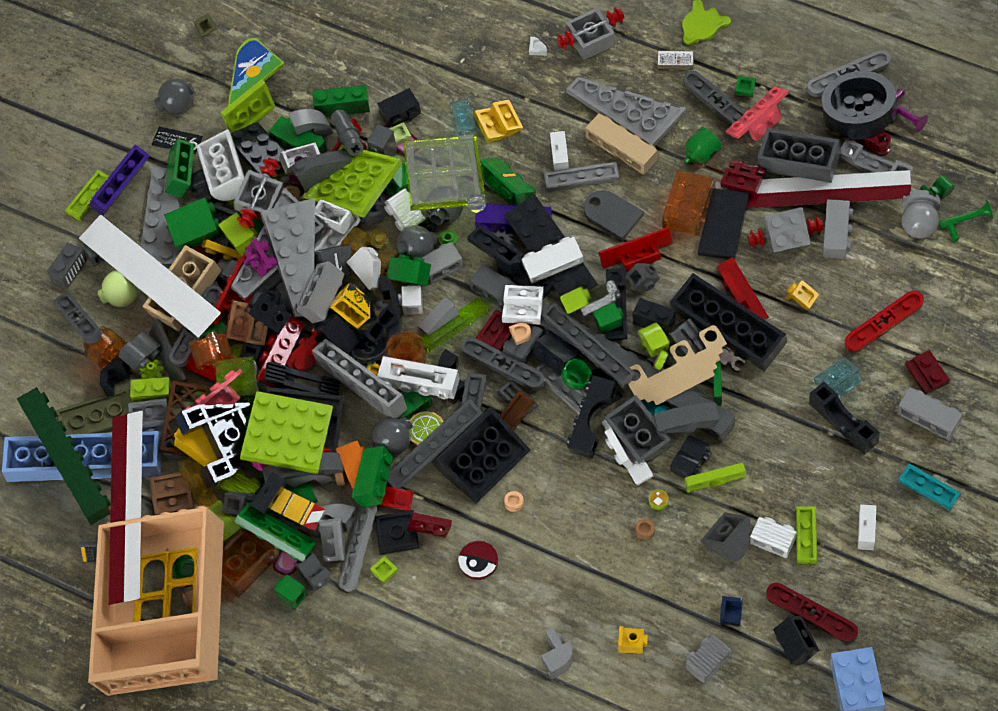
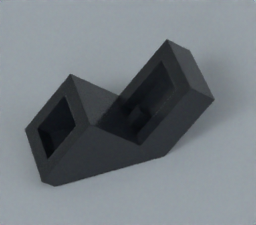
M119 353L100 371L99 384L107 397L115 395V382L129 378L130 366L118 357Z

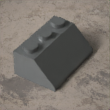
M636 395L604 417L639 464L658 457L671 447V439L666 433L657 434L653 416Z

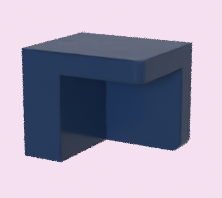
M722 596L720 624L740 626L742 598Z

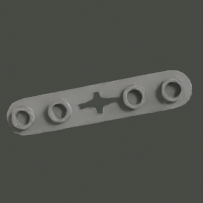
M884 50L871 53L811 79L808 82L807 91L813 97H821L827 85L837 77L846 74L847 71L849 73L855 71L877 73L890 65L891 56Z
M377 505L365 508L359 506L339 581V587L347 592L354 590L358 585V578L363 566V558L369 535L372 531L374 516L377 513Z

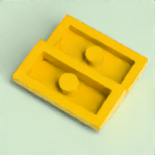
M510 100L494 102L491 108L476 110L473 115L487 143L501 140L523 129Z

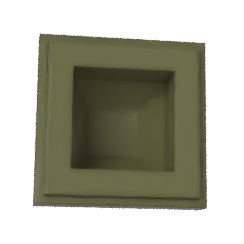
M209 13L193 22L201 37L217 29Z

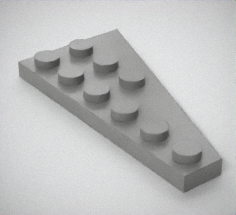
M577 77L566 89L567 93L595 112L608 116L615 124L625 127L628 132L639 136L642 141L654 147L686 113V108L684 107L677 108L667 102L653 101V98L629 91L622 92L612 86L609 88L601 86L598 82Z
M284 188L274 208L299 201ZM316 217L315 236L321 230H323L325 226ZM263 226L257 239L259 242H267L269 246L268 252L265 253L267 258L274 257L265 226ZM243 264L231 285V289L245 301L279 270L278 266L276 265L266 276L260 277L252 265L245 266Z
M315 198L264 210L260 213L277 261L283 285L288 294L294 318L303 317L296 309L314 272Z

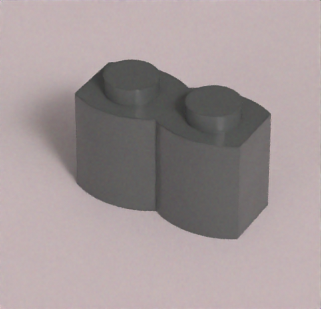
M142 331L123 346L118 357L134 370L143 369L150 359L155 360L158 357L161 345L145 331Z

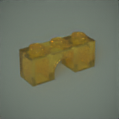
M354 226L341 244L351 245L352 257L361 247H369L371 245L370 235ZM384 243L376 252L378 253L377 257L381 261L380 275L387 277L390 257L398 258L399 253Z

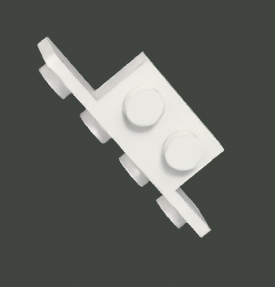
M602 421L606 430L605 434L608 437L605 439L610 449L614 448L616 461L619 465L623 464L628 469L635 484L640 485L652 478L653 473L646 462L639 464L607 421Z

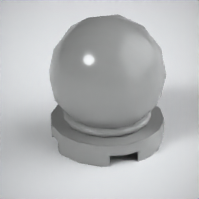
M927 190L911 191L909 196H903L902 207L904 211L901 222L904 230L913 238L922 239L931 236L939 224L937 212L940 209L939 196L937 194L935 197L929 195Z

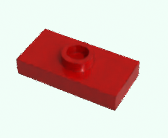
M386 486L382 506L410 511L414 491Z

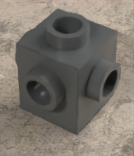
M636 263L625 275L634 290L649 291L655 287V283L660 279L655 267L651 264Z

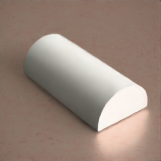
M227 129L196 145L210 194L215 199L221 201L235 199L245 178L231 133Z

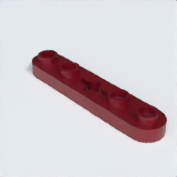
M772 583L767 587L766 597L772 604L794 616H802L805 622L842 642L852 643L857 639L858 627L848 619L781 583ZM815 609L816 615L808 616L809 612L807 610Z

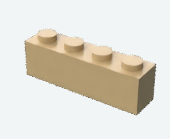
M598 113L585 128L587 139L643 175L657 161V150L653 145L645 143L639 136L628 132L625 127L615 124L608 116Z

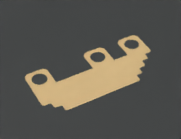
M712 325L700 331L699 337L706 349L696 354L685 340L671 346L670 352L677 364L647 378L640 365L631 366L632 370L636 369L641 374L637 381H631L628 384L633 394L640 401L645 399L648 403L654 401L658 405L715 375L713 370L717 368L715 363L720 360L718 355L723 353L722 347L727 344L718 328ZM710 330L715 331L717 334L716 340L712 342L705 339V333ZM680 345L688 349V353L683 357L677 356L675 353L676 348Z

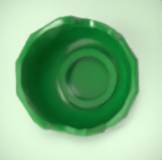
M572 359L562 369L561 378L569 388L580 390L586 387L592 372L589 366L582 360Z
M190 555L180 556L173 565L175 577L180 579L193 576L194 559Z

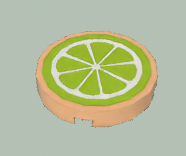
M424 411L417 413L409 420L413 425V428L410 430V441L417 446L444 421L434 412Z

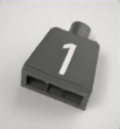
M339 245L314 251L315 268L317 264L330 261L345 274L344 277L351 275V267L347 264V261L351 258V245Z

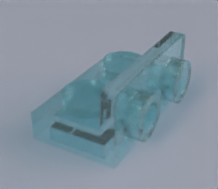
M844 357L814 377L816 385L819 386L824 381L839 397L862 381L858 367Z

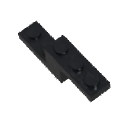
M478 225L467 237L469 243L497 260L498 273L509 277L516 285L543 287V300L554 289V285L546 279L531 284L522 263L523 253L481 225Z

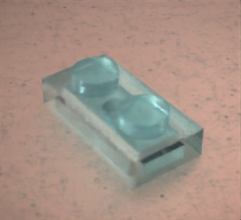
M468 98L450 102L458 134L463 135L476 132V125Z

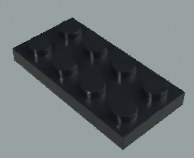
M258 122L231 133L236 152L254 172L263 175L259 168L265 166L263 159L268 158L278 161L280 169H275L277 175L285 172L279 159L283 149Z

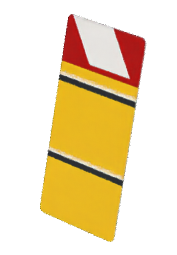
M283 489L271 507V510L311 530H315L325 511L324 508L286 489Z

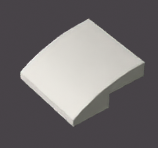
M505 285L502 323L540 324L543 287Z

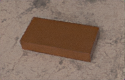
M519 390L499 416L514 431L536 402Z

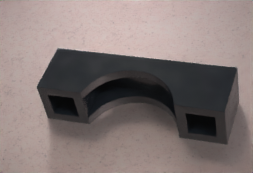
M594 375L592 380L588 381L586 397L581 400L579 407L581 410L580 414L575 417L573 433L567 439V446L571 453L593 459L599 440L590 430V421L598 409L612 405L618 389L615 381Z
M824 381L810 393L809 404L864 455L879 443L880 432L867 420H859L844 407L838 394Z

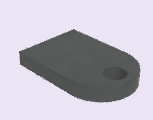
M596 191L590 194L584 203V213L587 220L620 241L626 238L644 216V211L610 191ZM593 201H598L600 205L594 207L591 206L590 203Z

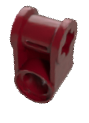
M886 132L866 139H855V142L863 145V148L879 156H885L890 152L889 144L891 137Z

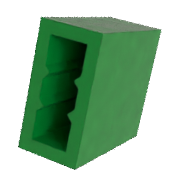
M202 198L164 214L174 245L180 252L185 245L193 248L202 244L203 240H212L222 236L218 226L220 221L218 218L215 219L214 213L216 209L212 202L209 203L206 198Z

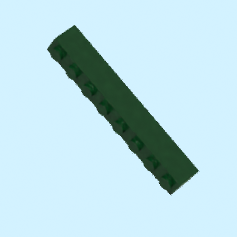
M36 387L16 398L89 524L92 525L110 515L109 506H111L109 499L106 495L102 497L100 491H102L100 484L97 480L93 482L91 478L93 473L88 465L84 467L82 463L84 458L80 451L75 452L73 447L76 445L71 436L67 437L64 432L67 429L63 422L56 420L58 414L54 407L49 408L47 405L50 401L45 392L40 393Z

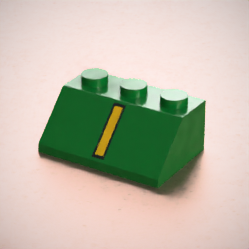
M485 158L480 161L483 181L509 205H519L536 193L534 187L530 184L527 185L519 173L515 174L507 162H502L499 158Z

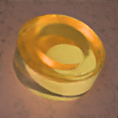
M382 229L374 230L370 235L372 246L375 248L387 246L389 243L388 233Z

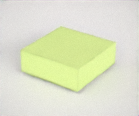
M404 122L389 128L394 131L396 146L412 139Z

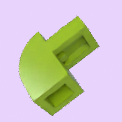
M657 323L637 331L641 338L640 347L643 352L648 351L651 358L658 355L660 350H669L670 342Z

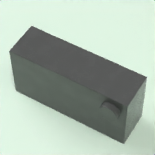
M767 128L757 157L758 165L770 173L832 183L841 154L839 139Z

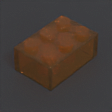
M677 170L662 216V228L668 227L673 231L699 236L713 189V178Z
M241 529L223 548L221 583L239 598L280 556L278 549L270 542L259 539L253 532Z

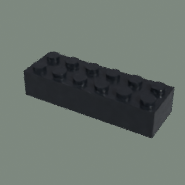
M694 273L691 274L670 301L671 308L675 310V313L686 320L690 318L699 329L704 330L712 325L716 326L726 343L737 350V354L764 372L787 343L786 333ZM710 330L706 332L714 339L717 338L715 331Z

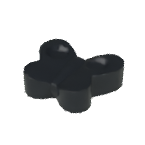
M429 217L418 224V226L426 228L429 232L437 228L436 224L432 223Z

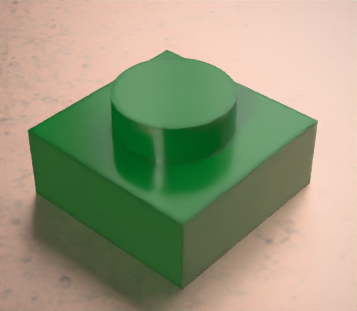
M738 76L735 95L753 97L756 78Z

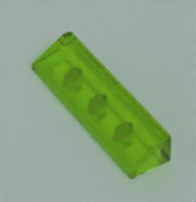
M476 298L458 310L459 315L430 335L423 334L416 341L428 354L488 313V306Z

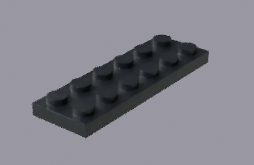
M535 194L504 214L505 219L528 252L536 253L541 251L544 246L549 244L553 246L565 238ZM583 262L547 277L549 282L554 285V289L559 296L579 287L590 291L598 286V283Z

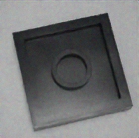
M414 510L375 516L380 555L419 549L417 532L407 530L408 522Z

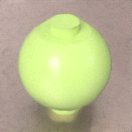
M117 270L110 272L104 278L102 289L98 290V296L103 304L109 302L116 307H125L132 304L139 294V288Z

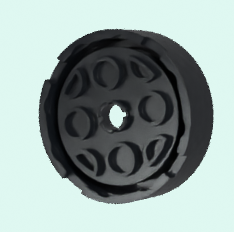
M855 71L841 75L827 85L821 98L826 126L832 132L835 131L844 138L866 139L883 133L885 128L890 123L893 124L897 117L898 108L895 87L889 79L875 72ZM859 107H861V109H864L863 111H856L859 109Z

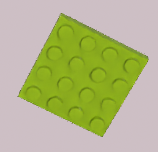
M341 145L338 150H344L352 162L311 187L303 199L305 201L315 198V205L321 199L351 211L352 215L364 218L403 163L400 158L363 150L359 155L352 156L345 149L344 145Z
M256 391L240 459L318 474L333 406Z

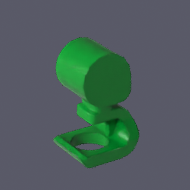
M942 175L936 179L930 190L926 185H922L920 190H927L929 195L935 197L937 194L943 199L952 193L955 185L945 175Z

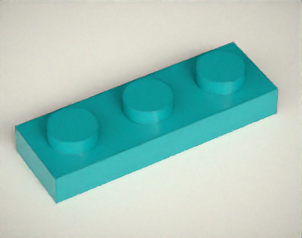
M911 464L907 465L898 480L899 483L949 511L952 510L961 495V492Z

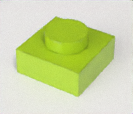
M385 556L370 568V572L383 584L399 572L398 568Z

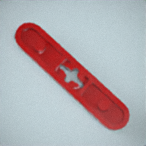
M910 291L851 331L845 337L844 344L846 349L850 352L861 351L917 312L923 306V295L919 291ZM881 319H883V320L888 319V323H887V324H886V323L880 324V323H881Z

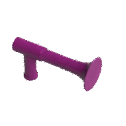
M901 88L896 92L897 100L905 94ZM897 104V113L910 120L915 125L916 132L921 131L927 122V115L923 117L915 116Z

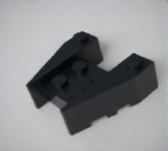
M249 403L230 405L201 404L181 411L175 417L182 435L203 428L218 459L200 470L207 488L225 482L247 462L246 460H241L240 455L248 427L242 412L250 406Z

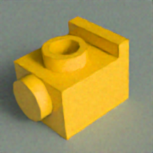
M619 626V653L643 654V647L648 645V635H644V629Z

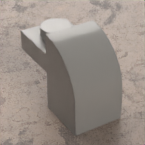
M551 628L546 631V639L552 650L541 655V659L551 679H554L570 668L573 661V652L570 640L564 643L559 632L556 634L554 629Z

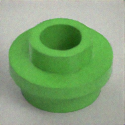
M450 230L442 232L439 236L440 245L452 242L455 246L458 241L456 233Z

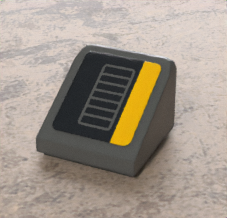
M79 542L82 563H96L98 542Z

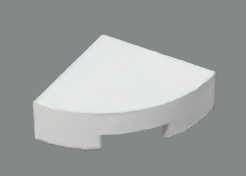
M530 37L529 55L547 56L546 46L538 38Z

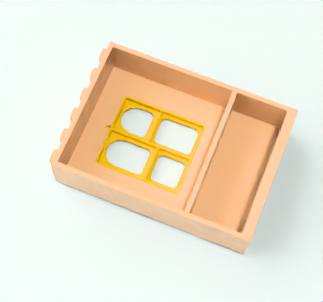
M198 506L196 509L191 510L180 509L178 512L173 513L163 512L160 515H145L142 518L114 523L109 521L106 524L99 525L88 683L107 696L217 680L224 522L205 506ZM141 522L140 599L108 605L110 527ZM190 555L194 559L193 576L173 579L172 574L175 561L180 556ZM150 561H162L165 567L164 588L161 591L143 593L144 568ZM193 585L192 613L170 617L172 589ZM162 599V618L141 621L142 603Z

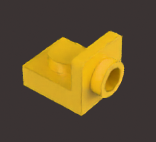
M801 280L796 284L792 283L788 287V294L785 299H793L804 309L808 310L819 296V293Z

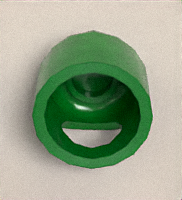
M700 127L685 144L686 158L684 163H707L712 154L721 150V142L709 129Z

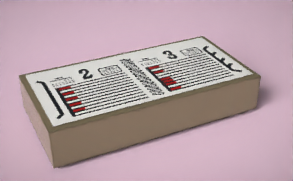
M658 51L657 69H693L694 51Z

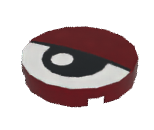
M474 541L463 547L459 553L458 562L465 576L474 580H482L494 574L498 567V556L491 544L485 541Z

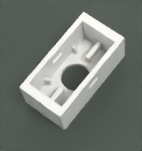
M565 131L551 132L554 171L569 169Z
M311 143L282 151L279 159L285 174L292 173L290 166L295 164L294 159L296 157L304 158L320 154L316 143Z
M321 199L315 206V217L326 227L345 234L354 222L353 215L349 210ZM339 217V222L333 221L331 218Z
M860 505L858 549L874 550L876 506Z

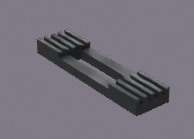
M271 361L266 363L265 382L304 392L335 396L339 394L340 381L337 379L317 376ZM285 375L319 383V388L285 380Z

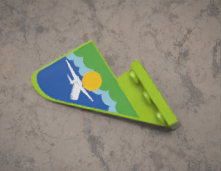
M249 38L244 41L236 53L228 107L220 112L230 133L258 122L276 107L264 81L285 64L256 38Z

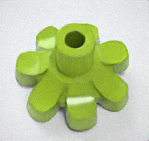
M154 360L153 363L149 361L143 369L140 368L141 378H163L161 373L165 372V368L159 366L160 362L158 360Z

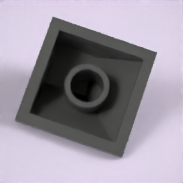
M724 512L701 539V542L723 559L737 562L749 548L750 519L748 516Z

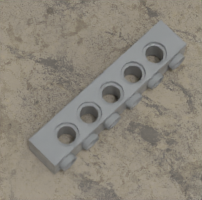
M324 339L312 350L318 366L387 417L398 418L407 410L401 393L327 339Z

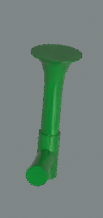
M986 200L983 207L940 220L939 225L941 229L947 227L952 242L960 240V237L954 225L979 216H990L993 219L992 209L988 200Z

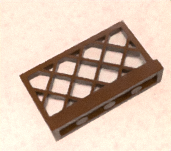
M172 380L159 452L190 457L176 446L173 448L164 447L165 441L171 437L175 441L174 434L176 431L172 432L168 427V424L173 422L177 416L171 407L179 403L183 410L186 409L182 400L188 396L195 403L190 407H194L197 404L195 402L197 399L193 393L197 391L205 392V396L211 393L209 390L211 387ZM175 387L183 388L186 394L179 398L174 392Z

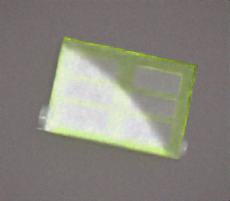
M465 130L461 136L403 141L411 211L467 206L472 212L484 210L486 207L485 191L476 135H472L471 131Z

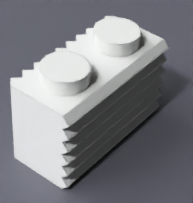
M402 189L384 202L386 212L390 216L393 215L396 220L395 225L400 231L426 220L406 189Z
M759 517L750 536V544L787 558L795 542L797 531H794V528L784 524L782 526L777 524L772 518Z

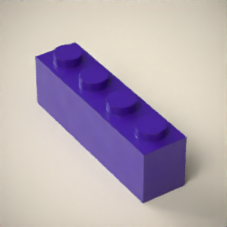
M135 144L91 198L89 206L104 216L145 165L150 155Z
M477 203L475 226L481 225L491 233H497V230L503 233L506 230L510 234H516L505 219L504 214L518 205ZM544 206L552 218V207Z

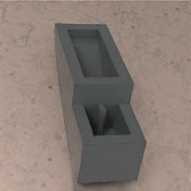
M715 402L678 407L653 415L657 434L694 432L696 428L715 427L720 420Z

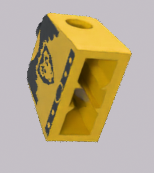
M352 283L346 285L336 295L330 305V308L357 329L370 318V298L361 291L358 285H353Z

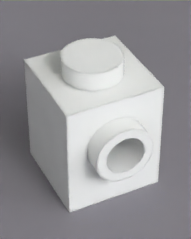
M410 284L402 286V294H399V305H402L404 315L423 314L421 285Z

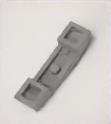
M846 139L841 147L840 157L866 173L910 170L911 174L914 167L898 160L892 163L864 151L863 145Z

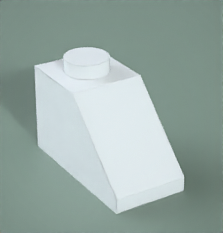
M361 247L347 261V264L369 290H378L380 288L379 275L381 271V261L377 257L378 253L371 247Z

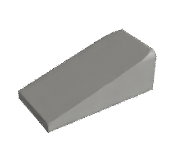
M444 298L418 326L427 335H430L458 316L459 313L455 305L447 298Z

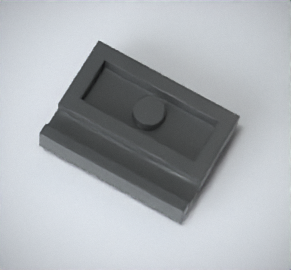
M690 318L668 335L674 345L683 340L687 341L695 354L706 349L699 337V329ZM683 345L677 347L683 356L688 353L687 347Z

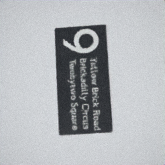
M159 126L152 145L171 149L178 138L193 143V154L196 155V145L201 143L203 136Z

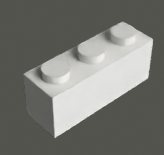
M565 237L553 246L552 244L546 245L541 251L536 253L529 252L522 258L523 266L531 284L584 262L575 237Z

